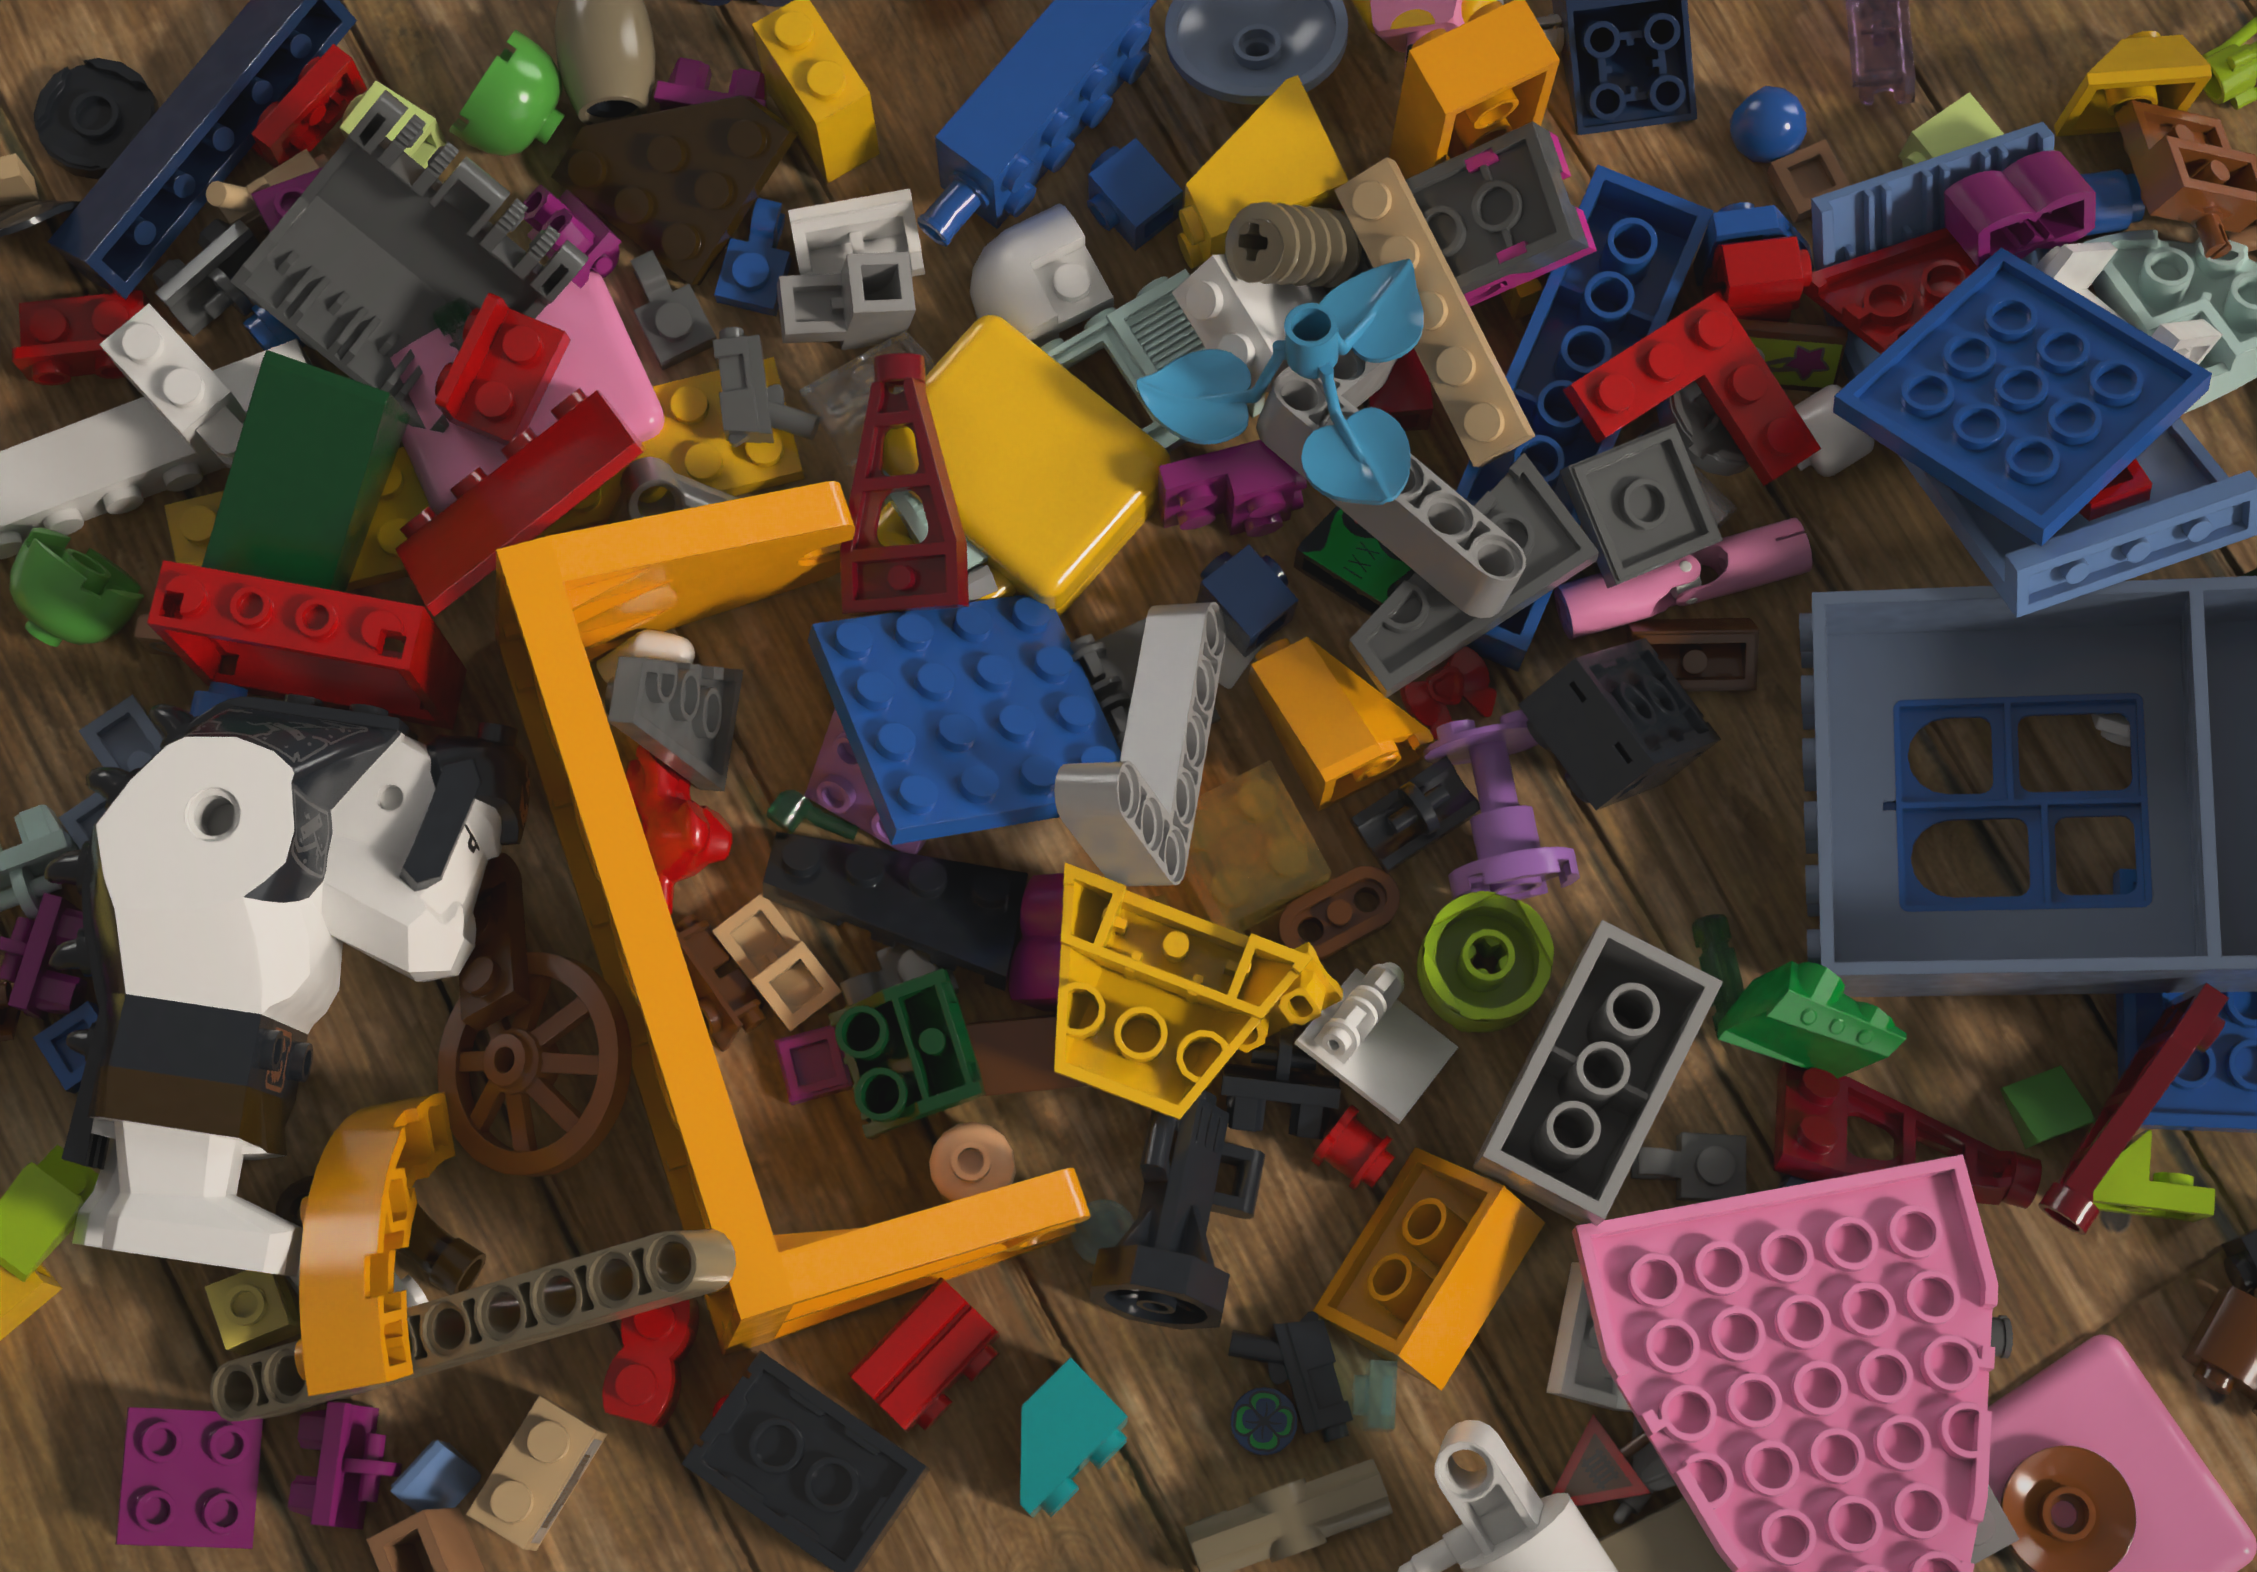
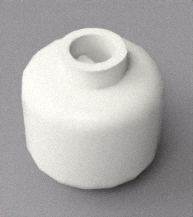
M1828 385L1794 406L1821 447V450L1797 465L1800 471L1811 465L1818 474L1830 477L1873 450L1874 439L1833 413L1834 396L1842 389L1838 385Z

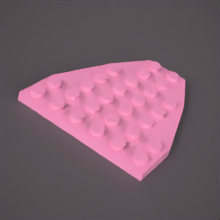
M1963 1154L1604 1220L1598 1226L1593 1223L1575 1226L1572 1234L1603 1364L1716 1552L1732 1572H1973L1975 1564L1971 1563L1977 1527L1979 1523L1983 1522L1988 1499L1992 1411L1987 1409L1989 1372L1994 1369L1995 1347H1991L1992 1311L1998 1304V1281Z

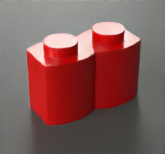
M1797 236L1719 244L1714 252L1712 268L1707 269L1703 279V300L1719 290L1736 318L1788 322L1791 310L1799 308L1803 287L1811 285L1812 265L1807 249H1799Z
M695 1298L622 1318L621 1336L624 1347L613 1358L604 1379L602 1398L605 1413L660 1429L670 1419L678 1403L681 1391L679 1363L690 1351L698 1331L699 1308Z

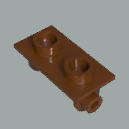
M691 914L680 920L674 928L709 1037H712L721 1051L724 1052L729 1048L741 1027L745 1033H748L767 1019L761 1010L765 1003L756 993L740 968L722 978L717 976L715 970L729 963L732 957L713 934L710 924L706 920L700 922L695 914Z

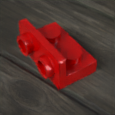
M333 44L322 57H315L310 60L302 69L298 83L281 101L270 104L263 111L257 122V128L251 133L256 143L250 150L274 168L305 149L310 153L343 117L350 102L356 96L364 94L367 90L352 57Z
M143 290L132 291L126 299L114 293L19 303L21 347L12 348V362L29 381H34L41 385H62L68 383L73 376L91 374L107 379L125 378V375L118 369L99 344L149 303V298Z
M488 293L481 308H474L465 322L463 329L464 342L454 362L446 364L438 376L435 386V405L449 422L507 445L528 428L571 339L565 331L509 309L502 297Z

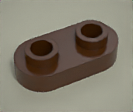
M1375 866L1356 867L1293 900L1286 906L1278 926L1280 944L1295 949L1307 943V941L1300 937L1298 927L1305 922H1314L1321 928L1322 936L1317 941L1310 942V944L1315 949L1320 962L1379 932L1392 922L1400 903L1398 885L1389 873L1386 874L1381 868ZM1362 892L1370 893L1377 899L1378 907L1374 911L1363 912L1356 907L1354 903L1355 896Z

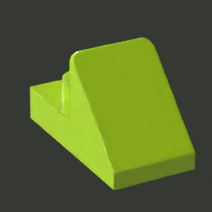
M2150 1129L2132 1137L2098 1184L2093 1195V1204L2099 1211L2196 1222L2214 1215L2215 1189L2193 1186V1176L2181 1173L2158 1172L2153 1173V1181H2149L2152 1131Z
M58 1144L38 1165L32 1162L28 1163L0 1199V1266L22 1282L29 1278L75 1228L78 1211L94 1191L99 1176L90 1167L63 1160L64 1149Z

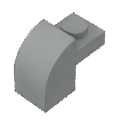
M909 252L847 254L841 274L779 276L776 285L783 343L840 341L841 350L873 346L889 341L904 333L909 328L916 311Z

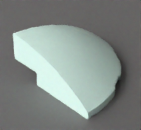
M2154 229L2110 234L2083 242H2110L2118 249L2092 284L2097 297L2132 326L2152 336L2160 324L2204 319L2223 334L2199 364V366L2212 373L2209 390L2185 413L2232 392L2257 378V262L2249 259L2248 247L2246 245L2228 240L2232 246L2231 251L2223 257L2211 259L2210 257H2205L2200 237L2194 243L2162 241L2158 238V231Z

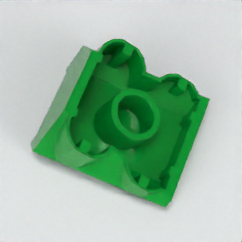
M1790 961L1753 979L1718 1023V1040L1806 1069L1818 1068L1829 1071L1837 1079L1888 1058L1906 1040L1907 1033L1896 1027L1893 1019L1877 1006L1855 1001L1844 994L1845 985L1842 979L1827 967L1812 962L1797 964Z

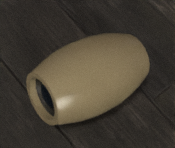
M559 0L555 21L557 64L565 92L580 121L585 125H591L646 114L655 80L656 56L653 29L644 0Z

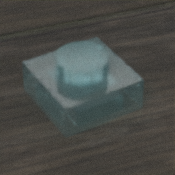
M1370 1360L1366 1364L1365 1375H1354L1352 1415L1364 1416L1363 1431L1390 1433L1395 1429L1397 1361Z

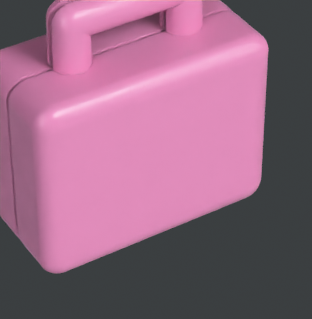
M590 269L589 279L582 288L571 281L556 299L546 306L535 318L565 331L571 341L528 428L530 427L539 436L558 421L550 411L574 391L581 388L588 397L596 390H600L642 443L660 433L665 422L664 412L602 276L595 270ZM469 314L422 336L390 358L396 368L409 350H412L415 357L400 376L403 384L418 365L423 372L408 394L426 429L412 427L408 424L402 438V443L427 501L437 515L457 500L450 489L467 475L481 467L488 476L507 461L500 451L506 445L449 421V427L444 433L430 430L443 414L435 405V386L438 376L446 364L454 362L464 342L463 329ZM606 523L597 524V525H592V526L583 527V528H579V529H574V530H570V531H575V530H581V529H586V528H591V527L606 525Z
M2109 1335L2091 1337L1988 1406L1987 1410L1992 1411L1988 1484L2000 1506L2005 1484L2013 1470L2028 1456L2050 1447L2075 1446L2095 1452L2108 1460L2124 1477L2135 1502L2136 1529L2126 1555L2109 1572H2237L2253 1560L2257 1550L2256 1538L2129 1353L2116 1338ZM2059 1501L2053 1506L2051 1516L2056 1525L2068 1528L2076 1520V1510L2069 1502Z

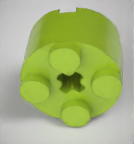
M1477 891L1460 896L1448 903L1437 914L1422 941L1417 957V977L1421 992L1432 1010L1440 1018L1461 1032H1494L1512 1026L1531 1011L1548 985L1554 957L1551 934L1540 915L1530 905L1518 899L1514 900L1507 896L1496 894L1497 892ZM1476 951H1479L1483 958H1489L1494 955L1498 960L1492 974H1489L1485 968L1478 970L1474 968L1472 961L1476 956Z

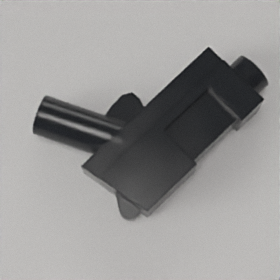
M1308 1312L1299 1322L1273 1324L1272 1328L1275 1338L1233 1330L1228 1356L1268 1363L1270 1380L1275 1385L1282 1384L1288 1380L1304 1435L1321 1431L1324 1443L1350 1436L1346 1423L1353 1421L1348 1400L1344 1401L1336 1376L1333 1365L1336 1359L1324 1320H1318L1319 1317L1316 1312Z

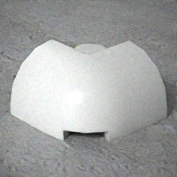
M1060 203L1001 232L984 247L972 270L970 296L977 318L979 319L985 315L999 316L1039 348L1054 339H1058L1060 332L1093 317L1102 310L1114 306V297L1085 246L1084 233L1072 214Z

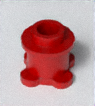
M1351 1104L1318 1146L1311 1162L1319 1167L1324 1161H1327L1351 1180L1349 1187L1353 1190L1362 1181L1373 1188L1395 1159V1156L1386 1150L1393 1139L1388 1135L1381 1139L1356 1120V1115L1360 1110Z

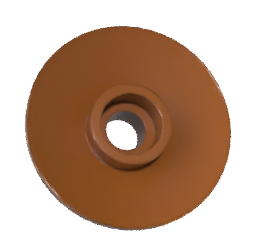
M2055 1446L2037 1451L2024 1459L2013 1470L2002 1493L2001 1507L2020 1539L2010 1544V1547L2017 1557L2034 1572H2109L2123 1559L2131 1546L2136 1529V1508L2131 1490L2121 1473L2108 1460L2095 1452L2075 1446ZM2059 1501L2069 1502L2076 1510V1520L2068 1528L2056 1525L2052 1519V1508Z

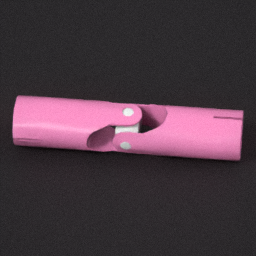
M1790 518L1724 537L1721 542L1610 588H1607L1601 573L1560 584L1554 590L1560 622L1567 637L1573 640L1653 617L1671 606H1687L1810 572L1813 561L1807 534L1804 533L1805 530L1797 518ZM1700 565L1710 566L1717 572L1719 577L1711 583L1701 585Z

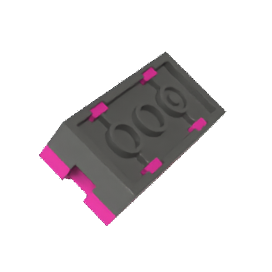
M1533 121L1406 179L1470 307L1597 251L1583 210L1570 203L1563 180L1570 177L1571 174L1558 136ZM1363 246L1359 266L1351 278L1373 269Z

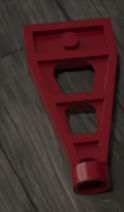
M892 353L874 357L875 382L871 383L848 505L855 526L853 540L842 542L840 548L842 614L860 616L909 610L969 607L967 542L926 395L925 357L913 353ZM894 387H904L903 392L893 394ZM910 428L914 433L919 462L917 471L914 474L885 476L882 471L886 434L891 429ZM893 492H915L922 501L928 523L926 538L920 544L883 546L878 539L877 529L884 500Z
M2204 983L2170 1000L2128 1064L2058 1182L2052 1183L2038 1204L2039 1208L2046 1215L2080 1235L2086 1234L2100 1213L2099 1209L2093 1204L2094 1190L2193 1052L2197 1050L2200 1053H2204L2216 1040L2226 1022L2218 1014L2229 997L2208 983Z
M1787 1062L1781 1068L1777 1080L1774 1171L1816 1182L1916 1163V1141L1948 1157L1963 1154L1976 1203L1999 1205L2003 1202L2026 1209L2033 1202L2042 1175V1163L2039 1158L2015 1151H1999L1850 1077L1842 1076L1837 1079L1829 1071L1818 1068L1806 1069ZM1849 1116H1856L1887 1131L1894 1138L1893 1159H1866L1850 1153L1847 1150V1118Z

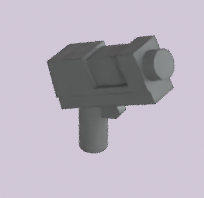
M727 327L720 330V339L713 340L716 364L718 369H720L722 392H719L726 441H729L732 447H738L744 442L774 443L772 428L813 440L818 430L820 417L784 405V390L780 384L767 387L760 335L744 336V330L740 327Z

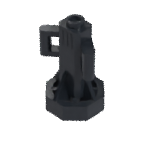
M1203 1091L1180 1120L1151 1110L1140 1163L1144 1188L1138 1217L1115 1247L1098 1248L1090 1287V1302L1128 1320L1178 1330L1220 1327L1230 1274L1216 1268L1206 1236L1210 1212L1242 1219L1254 1218L1265 1154L1259 1150L1224 1142L1230 1113L1216 1106L1217 1097L1214 1094ZM1220 1162L1237 1166L1232 1195L1215 1192Z

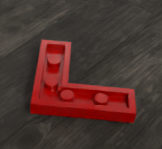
M1719 290L1563 390L1598 444L1673 394L1696 381L1763 486L1821 450L1816 439Z

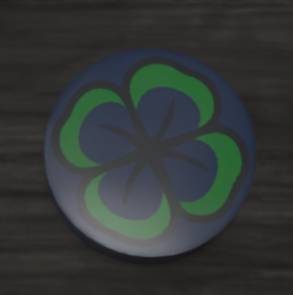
M1256 1388L1245 1393L1236 1402L1231 1413V1431L1236 1442L1247 1452L1258 1456L1273 1455L1283 1450L1292 1441L1297 1429V1413L1289 1398L1280 1391L1272 1388Z

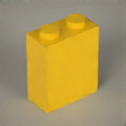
M793 0L754 22L752 28L762 73L766 79L767 91L789 125L799 132L797 137L826 182H832L879 155L870 91L811 1Z

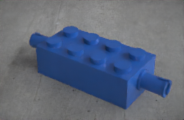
M1054 0L935 136L940 185L944 191L927 211L917 219L919 227L928 237L939 245L947 247L954 235L974 212L998 229L1010 214L1016 218L1026 210L1036 194L1037 188L1035 185L1048 170L1055 173L1063 167L1074 150L1075 143L1073 141L1086 126H1089L1091 129L1095 128L1109 112L1113 103V98L1111 97L1124 82L1133 84L1145 71L1151 59V54H1149V37L1152 28L1149 26L1150 9L1157 0Z

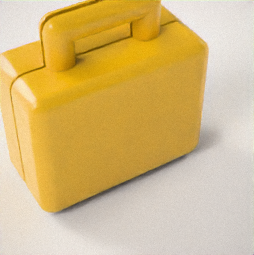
M985 315L977 319L925 376L926 395L964 535L967 541L987 556L988 561L981 565H988L999 590L976 601L1025 595L1048 605L1050 609H1056L1060 616L1074 603L1158 508L1159 466L1171 463L1168 451L1010 323L996 315ZM910 428L889 430L884 439L882 469L890 476L914 474L918 469L919 462L913 431ZM908 491L916 499L921 501L920 497L915 492ZM888 502L881 510L877 536L880 543L885 547L916 544L909 537V533L900 516Z

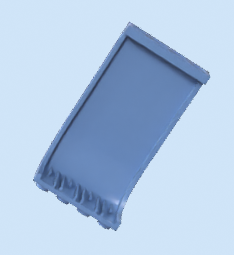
M2040 122L1811 198L1815 271L1946 228L1944 191L1972 174L1992 170L2003 171L2009 165L2025 156L2041 151L2054 150L2055 135L2044 122ZM2036 248L2029 255L2022 258V260L2036 267L2039 261L2051 249ZM1823 309L1827 326L1848 329ZM1848 329V338L1841 364L1850 382L1881 354ZM2180 417L2136 458L2152 482L2149 501L2090 521L2077 513L2042 546L1898 455L2016 618L2257 535V478L2250 470L2229 477Z

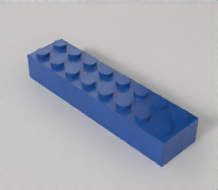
M1599 164L1594 171L1579 206V209L1584 212L1597 251L1551 271L1506 375V379L1535 437L1484 467H1474L1471 460H1469L1456 492L1473 506L1487 491L1491 492L1507 475L1513 463L1525 453L1578 525H1581L1559 470L1612 449L1621 429L1597 444L1563 390L1666 324L1713 213L1711 209ZM1553 590L1466 647L1471 648L1481 657L1518 672Z

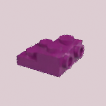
M1260 439L1159 466L1158 510L1163 528L1179 525L1182 530L1197 529L1212 523L1216 519L1215 515L1224 513L1230 536L1246 532L1248 537H1260L1279 530L1283 526L1284 521L1290 520L1291 511L1304 508L1301 490L1307 488V480Z

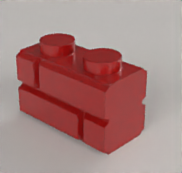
M940 1277L859 1361L848 1375L907 1433L916 1424L924 1431H927L953 1403L945 1393L963 1375L971 1382L975 1381L997 1358L999 1352L991 1345L1000 1335L954 1288Z

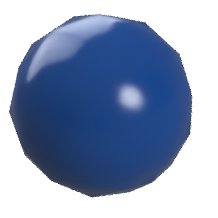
M1764 86L1757 90L1735 109L1730 118L1731 138L1737 150L1752 162L1771 164L1775 160L1794 153L1800 148L1807 133L1806 112L1799 99L1781 87Z

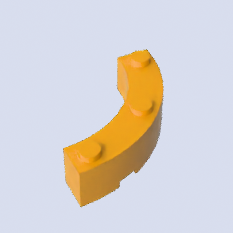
M445 1091L359 1109L338 1126L324 1148L315 1170L309 1196L304 1197L300 1205V1216L303 1225L299 1276L301 1339L296 1343L294 1356L297 1371L300 1377L306 1381L308 1396L386 1383L414 1374L408 1332L406 1290L394 1292L396 1249L409 1247L411 1228L417 1206L415 1187L412 1188L415 1181L428 1178L444 1160L456 1156Z

